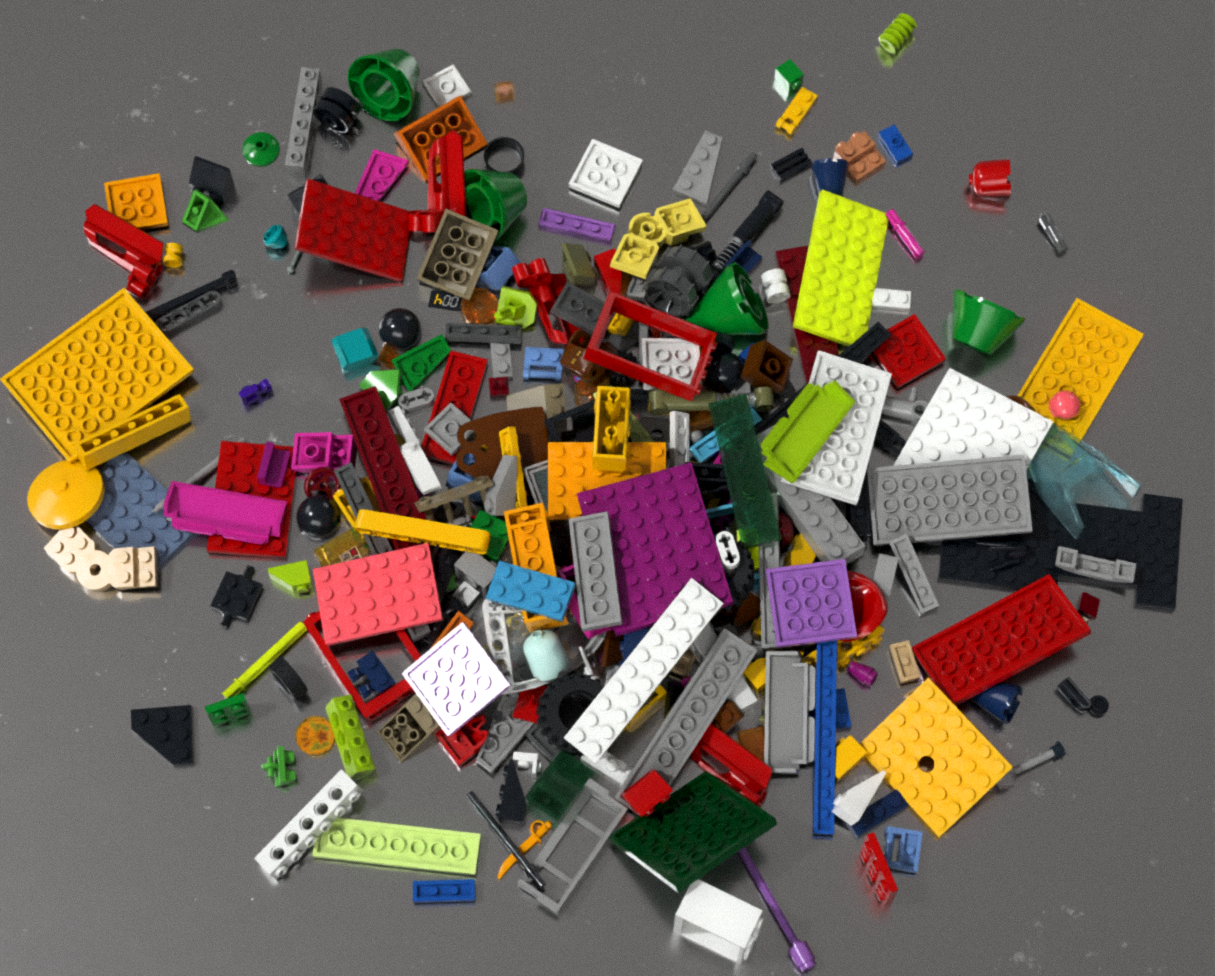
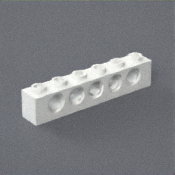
M341 769L254 859L276 880L282 877L293 862L298 861L302 857V853L308 847L313 846L323 832L329 830L337 817H341L345 813L346 808L359 799L363 789ZM343 792L342 797L336 800L337 795ZM328 807V811L322 815L323 809ZM313 822L312 828L307 830L308 825ZM296 837H299L298 842L296 844H293V840ZM284 852V856L278 859L279 854Z

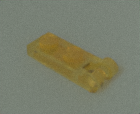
M353 527L316 548L313 552L316 557H319L321 567L340 560L339 555L354 546L359 549L368 543L364 535L355 531ZM330 550L332 555L327 557L326 552Z

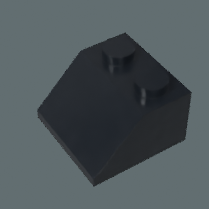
M195 156L189 179L191 192L193 193L197 189L211 198L214 203L220 202L225 204L234 188L230 168Z

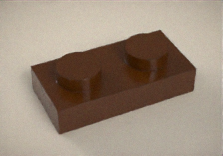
M731 700L718 711L711 723L727 734L745 715L736 703Z

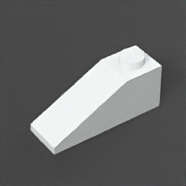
M407 442L399 446L410 477L422 494L425 495L441 489L440 482L417 442Z
M883 770L849 789L844 794H839L833 802L835 806L831 812L849 825L855 824L860 820L886 772Z

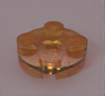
M475 288L470 301L462 299L461 313L468 324H489L496 320L494 313L498 310V299L487 289ZM479 303L485 306L482 310L475 309L474 307H477Z

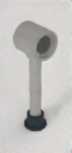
M1057 741L1054 746L1049 748L1050 750L1015 766L996 784L999 790L1006 789L1018 781L1015 775L1052 757H1064L1066 753L1063 745Z

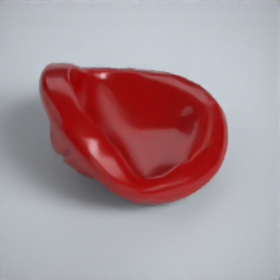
M847 571L857 638L840 640L843 642L855 641L872 633L883 622L888 611V604L881 589L867 576L853 571Z

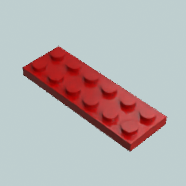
M450 351L429 423L450 403L471 420L488 359ZM425 433L421 449L426 458L454 465L457 452L451 456Z

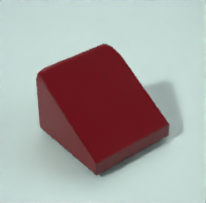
M1082 592L1077 612L1080 615L1096 618L1100 599Z

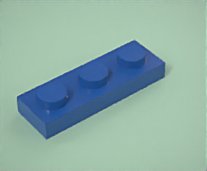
M475 879L413 881V903L475 901Z

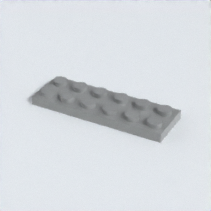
M607 511L570 518L569 527L581 629L584 632L622 625L609 513Z

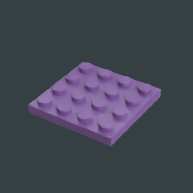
M845 559L766 569L777 648L857 638Z

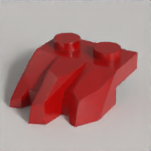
M483 714L472 718L451 737L447 736L443 729L439 730L435 735L455 762L461 766L477 754L485 743L488 731H481L480 729L487 720Z

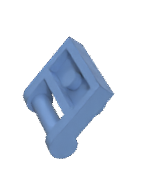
M526 347L523 380L539 378L556 379L557 382H561L563 367L560 364V359L564 349ZM530 368L556 369V372L533 371Z
M890 826L886 827L885 834L887 836L884 857L889 869L917 873L923 832ZM895 836H901L898 861L894 862L892 861Z

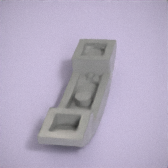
M1058 546L1055 566L1063 570L1105 581L1133 583L1136 563L1119 559L1111 561L1079 554L1078 550Z

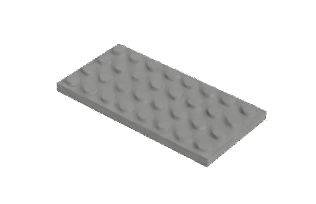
M1025 454L867 468L874 546L890 545L889 540L905 533L908 534L911 543L1024 534L1032 533L1033 531Z

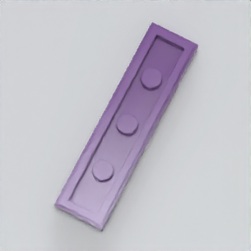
M543 208L538 227L611 243L616 224Z

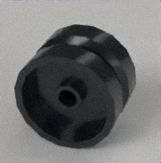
M328 87L321 96V100L314 107L313 114L329 129L339 133H346L353 124L352 120H355L360 113L361 107L346 92L338 88Z

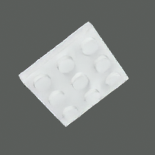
M592 139L569 182V187L620 208L643 164V159Z
M678 338L641 339L642 366L690 385L700 357V347L698 345ZM643 383V390H661Z

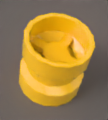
M178 243L165 244L164 252L166 255L163 257V264L171 268L181 267L183 246Z

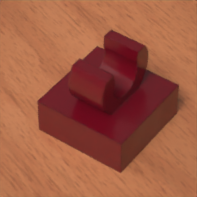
M507 376L488 378L490 399L509 395Z

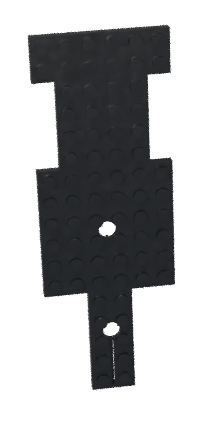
M1027 478L1032 533L1012 534L1005 538L988 536L929 541L942 543L938 580L1018 591L1050 574L1057 585L1059 577L1135 587L1134 606L1174 611L1176 609L1183 499L1143 494L1141 511L1065 502L1066 483ZM847 503L846 520L850 524L849 503ZM870 508V526H871V534H873V531H872V520H871V508ZM975 542L1023 543L1026 555L1024 559H1020V563L990 571L991 567L1012 559L1007 557L1006 551L988 550L989 547L997 546L976 545ZM1058 546L1078 550L1079 554L1116 561L1119 559L1136 563L1133 583L1105 581L1063 570L1055 566Z

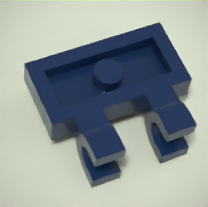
M374 651L356 661L359 667L347 672L353 683L364 675L370 681V683H366L358 688L364 699L374 691H377L380 695L396 684Z

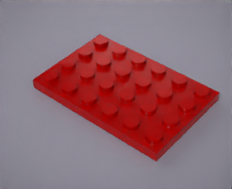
M307 179L294 250L400 282L403 278L410 233L408 210Z
M221 441L215 489L287 501V508L280 537L270 536L268 543L260 545L227 539L218 534L209 535L208 553L286 559L296 471L291 470L292 446L275 445V449L290 452L282 488L259 484L257 479L266 444Z

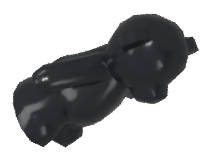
M445 593L441 604L443 620L428 623L432 633L423 637V639L431 645L436 642L459 610L464 614L468 612L467 607L463 606L462 601L456 596H450L448 593Z

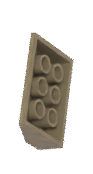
M445 209L417 280L470 301L499 230Z

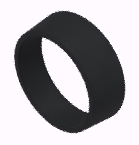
M499 137L489 142L484 150V161L488 170L497 171L488 164L490 153L498 147L507 146L515 149L521 157V163L515 169L507 171L508 173L517 174L524 161V149L521 144L509 137Z

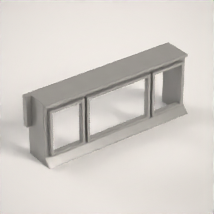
M590 778L586 782L580 796L533 862L534 866L538 869L537 873L543 867L568 884L560 899L556 903L530 885L532 879L531 877L528 878L526 874L518 881V887L533 895L538 902L556 914L565 905L610 839L609 836L614 833L628 811V808L608 795L610 791ZM590 796H593L618 813L605 832L578 815ZM575 820L601 839L575 877L571 879L546 862V860Z

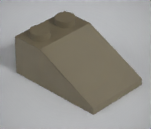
M563 383L542 385L506 396L507 411L543 407L546 419L566 411ZM567 419L554 423L555 428H567Z

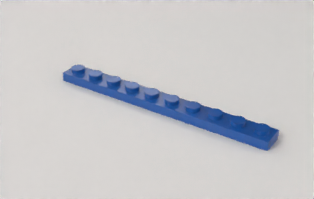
M837 641L817 643L814 834L834 835V813L831 811L835 806L833 802L835 800Z

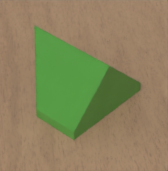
M197 189L194 190L182 219L183 223L196 231L229 221L214 201Z

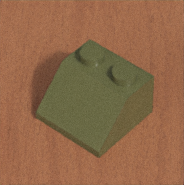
M562 243V262L570 283L582 290L595 286L598 274L596 268L591 267L590 262L592 260L589 251H585L583 245Z

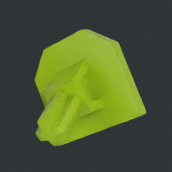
M502 286L498 310L494 313L496 317L495 323L521 325L522 329L534 323L538 303L528 291Z

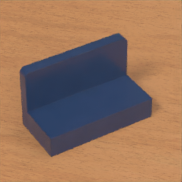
M748 240L725 264L724 269L736 262L749 275L762 261L763 257L751 248L752 242Z

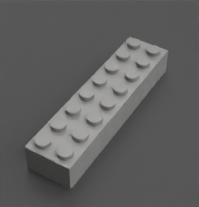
M775 425L744 442L742 454L769 491L778 494L779 505L821 562L845 559L847 565L863 555L864 543L830 497L781 482V476L763 465L768 457L761 453L763 450L761 443Z

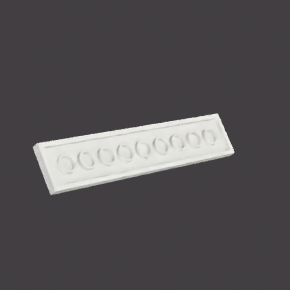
M691 578L565 735L564 739L597 764L724 603Z

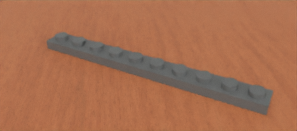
M352 462L335 469L334 473L355 518L357 519L360 509L374 511ZM363 534L373 555L393 551L387 538ZM428 624L407 628L414 642L432 633Z

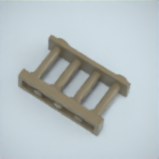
M488 475L479 476L474 481L431 497H422L414 504L418 512H424L429 521H435L432 508L443 504L448 522L453 523L455 516L450 501L461 498L466 515L470 517L475 516L469 494L480 491L484 504L487 488L493 486V483ZM494 516V517H496V518H498V519L504 521L503 516Z

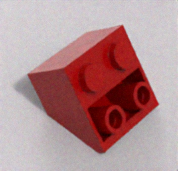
M651 769L625 790L621 797L635 814L647 817L655 810L654 806L659 802L664 803L671 797L670 793L673 789L655 770Z

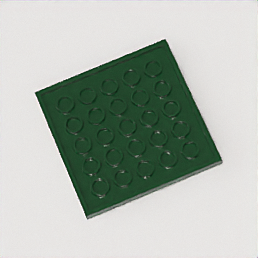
M705 771L672 793L667 801L656 804L654 806L655 810L647 817L645 815L636 817L611 834L609 838L611 843L679 893L729 857L735 855L745 846L751 844L758 837L768 832L777 825L775 817Z

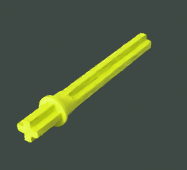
M298 622L238 679H233L234 682L221 693L224 698L227 699L238 695L242 690L245 691V687L307 631L304 623Z

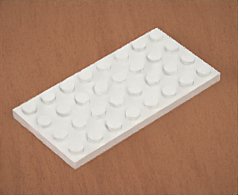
M818 350L809 383L813 385L818 384L822 388L825 384L836 380L856 402L794 483H790L782 477L781 482L857 505L892 373Z

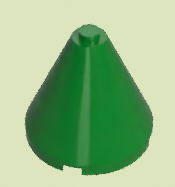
M736 262L728 265L694 307L691 314L686 317L688 322L725 335H761L769 329L768 317L759 294H755L750 284L753 282L746 271Z

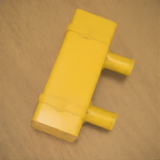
M597 386L594 404V441L591 451L593 470L624 472L626 469L628 437H630V388Z

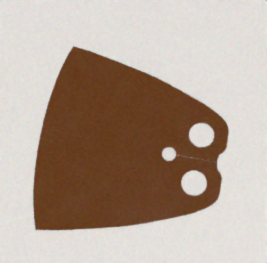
M543 407L499 412L469 421L460 426L457 432V440L460 443V450L456 454L457 466L475 478L488 475L492 481L503 457L499 431L507 427H516L522 471L526 466L528 467L547 460L548 435L544 424L546 418ZM467 430H473L476 433V439L473 442L465 440L464 433ZM482 445L487 446L486 452L481 451ZM468 453L473 454L476 459L475 463L470 466L463 462L464 455ZM546 470L533 474L539 492L544 486ZM524 474L525 491L527 496L533 497Z

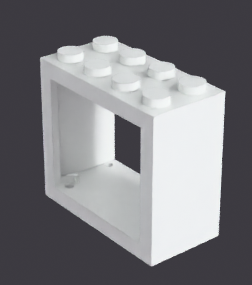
M698 879L690 884L675 914L673 932L741 964L743 959L747 960L752 950L753 942H756L764 920L761 917L763 910Z

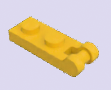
M801 87L783 115L778 119L775 127L783 128L787 131L786 133L793 135L816 102L818 95Z

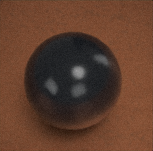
M395 308L386 312L381 318L378 326L379 336L388 348L398 351L407 350L419 340L421 324L418 317L412 311L404 308Z
M720 352L713 355L709 367L705 366V370H707L705 382L708 387L718 394L726 393V395L732 394L731 391L734 389H739L744 383V380L740 378L744 367L743 360L731 352Z
M313 495L306 498L299 505L296 514L297 524L301 531L307 536L317 539L333 534L339 526L341 517L337 504L331 498L324 495Z

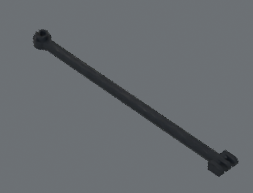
M229 270L221 274V278L145 313L150 319H153L209 291H214L223 286L229 287L237 282L235 272Z

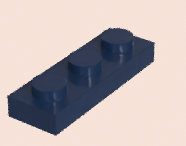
M896 789L868 806L860 820L852 826L849 825L856 838H859L908 808L909 805L902 794Z

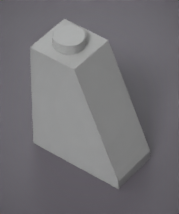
M879 553L872 581L881 589L888 604L899 558Z

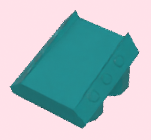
M359 328L336 336L331 340L341 368L344 370L354 371L371 365L379 356L367 328Z

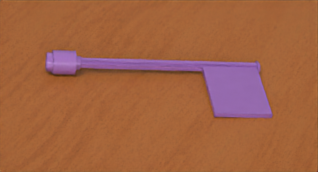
M744 847L737 853L740 854L791 943V949L788 950L797 968L801 969L802 972L813 968L817 964L813 952L806 941L802 942L796 937L747 849Z

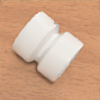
M772 269L761 275L768 303H781L790 298V290L786 284L787 278L783 269Z

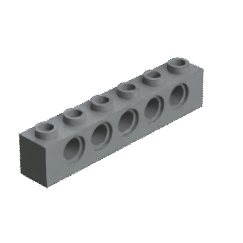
M301 67L285 160L288 176L306 177L316 118L313 114V109L318 103L322 82L320 69Z

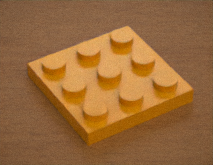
M160 173L104 183L107 206L110 213L140 230L168 226Z

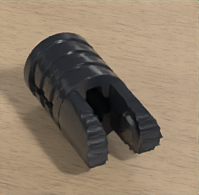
M1070 676L1056 687L1079 713H1084L1090 707L1092 702Z

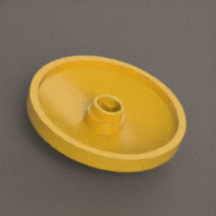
M79 459L71 464L67 460L59 461L44 469L34 479L28 492V508L36 521L47 528L67 529L77 526L89 519L101 505L105 493L104 480L96 467L86 470Z

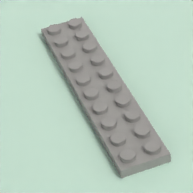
M723 628L616 792L613 797L615 800L632 810L621 797V794L651 769L655 770L671 786L758 651L727 629Z

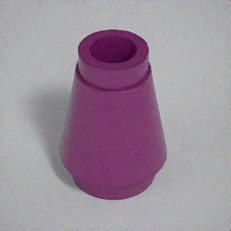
M851 661L847 668V671L865 686H872L878 676L875 668L855 661Z

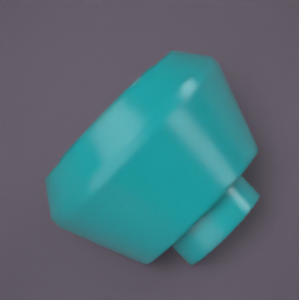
M282 225L271 226L263 237L264 245L274 249L283 248L288 241L287 234Z

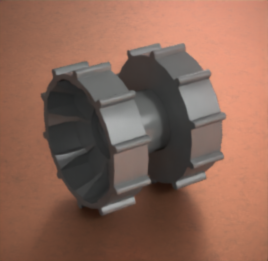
M682 244L672 248L668 246L657 265L660 269H653L642 289L645 290L648 298L647 301L651 302L660 311L674 317L689 316L700 298L697 296V293L701 292L704 294L715 274L712 273L709 265L710 261H706L703 256L697 253V250L694 251L683 247Z

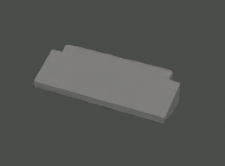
M766 651L764 763L773 769L772 773L800 775V764L808 765V762H813L815 759V719L809 717V711L814 710L816 706V669L809 663H801V653L798 651Z

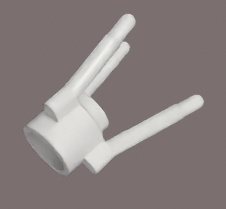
M580 646L579 650L586 667L582 669L583 673L578 668L574 672L576 674L579 673L580 676L584 674L590 675L593 680L596 678L601 680V671L598 666L596 652L592 654L593 666L590 665L583 647Z

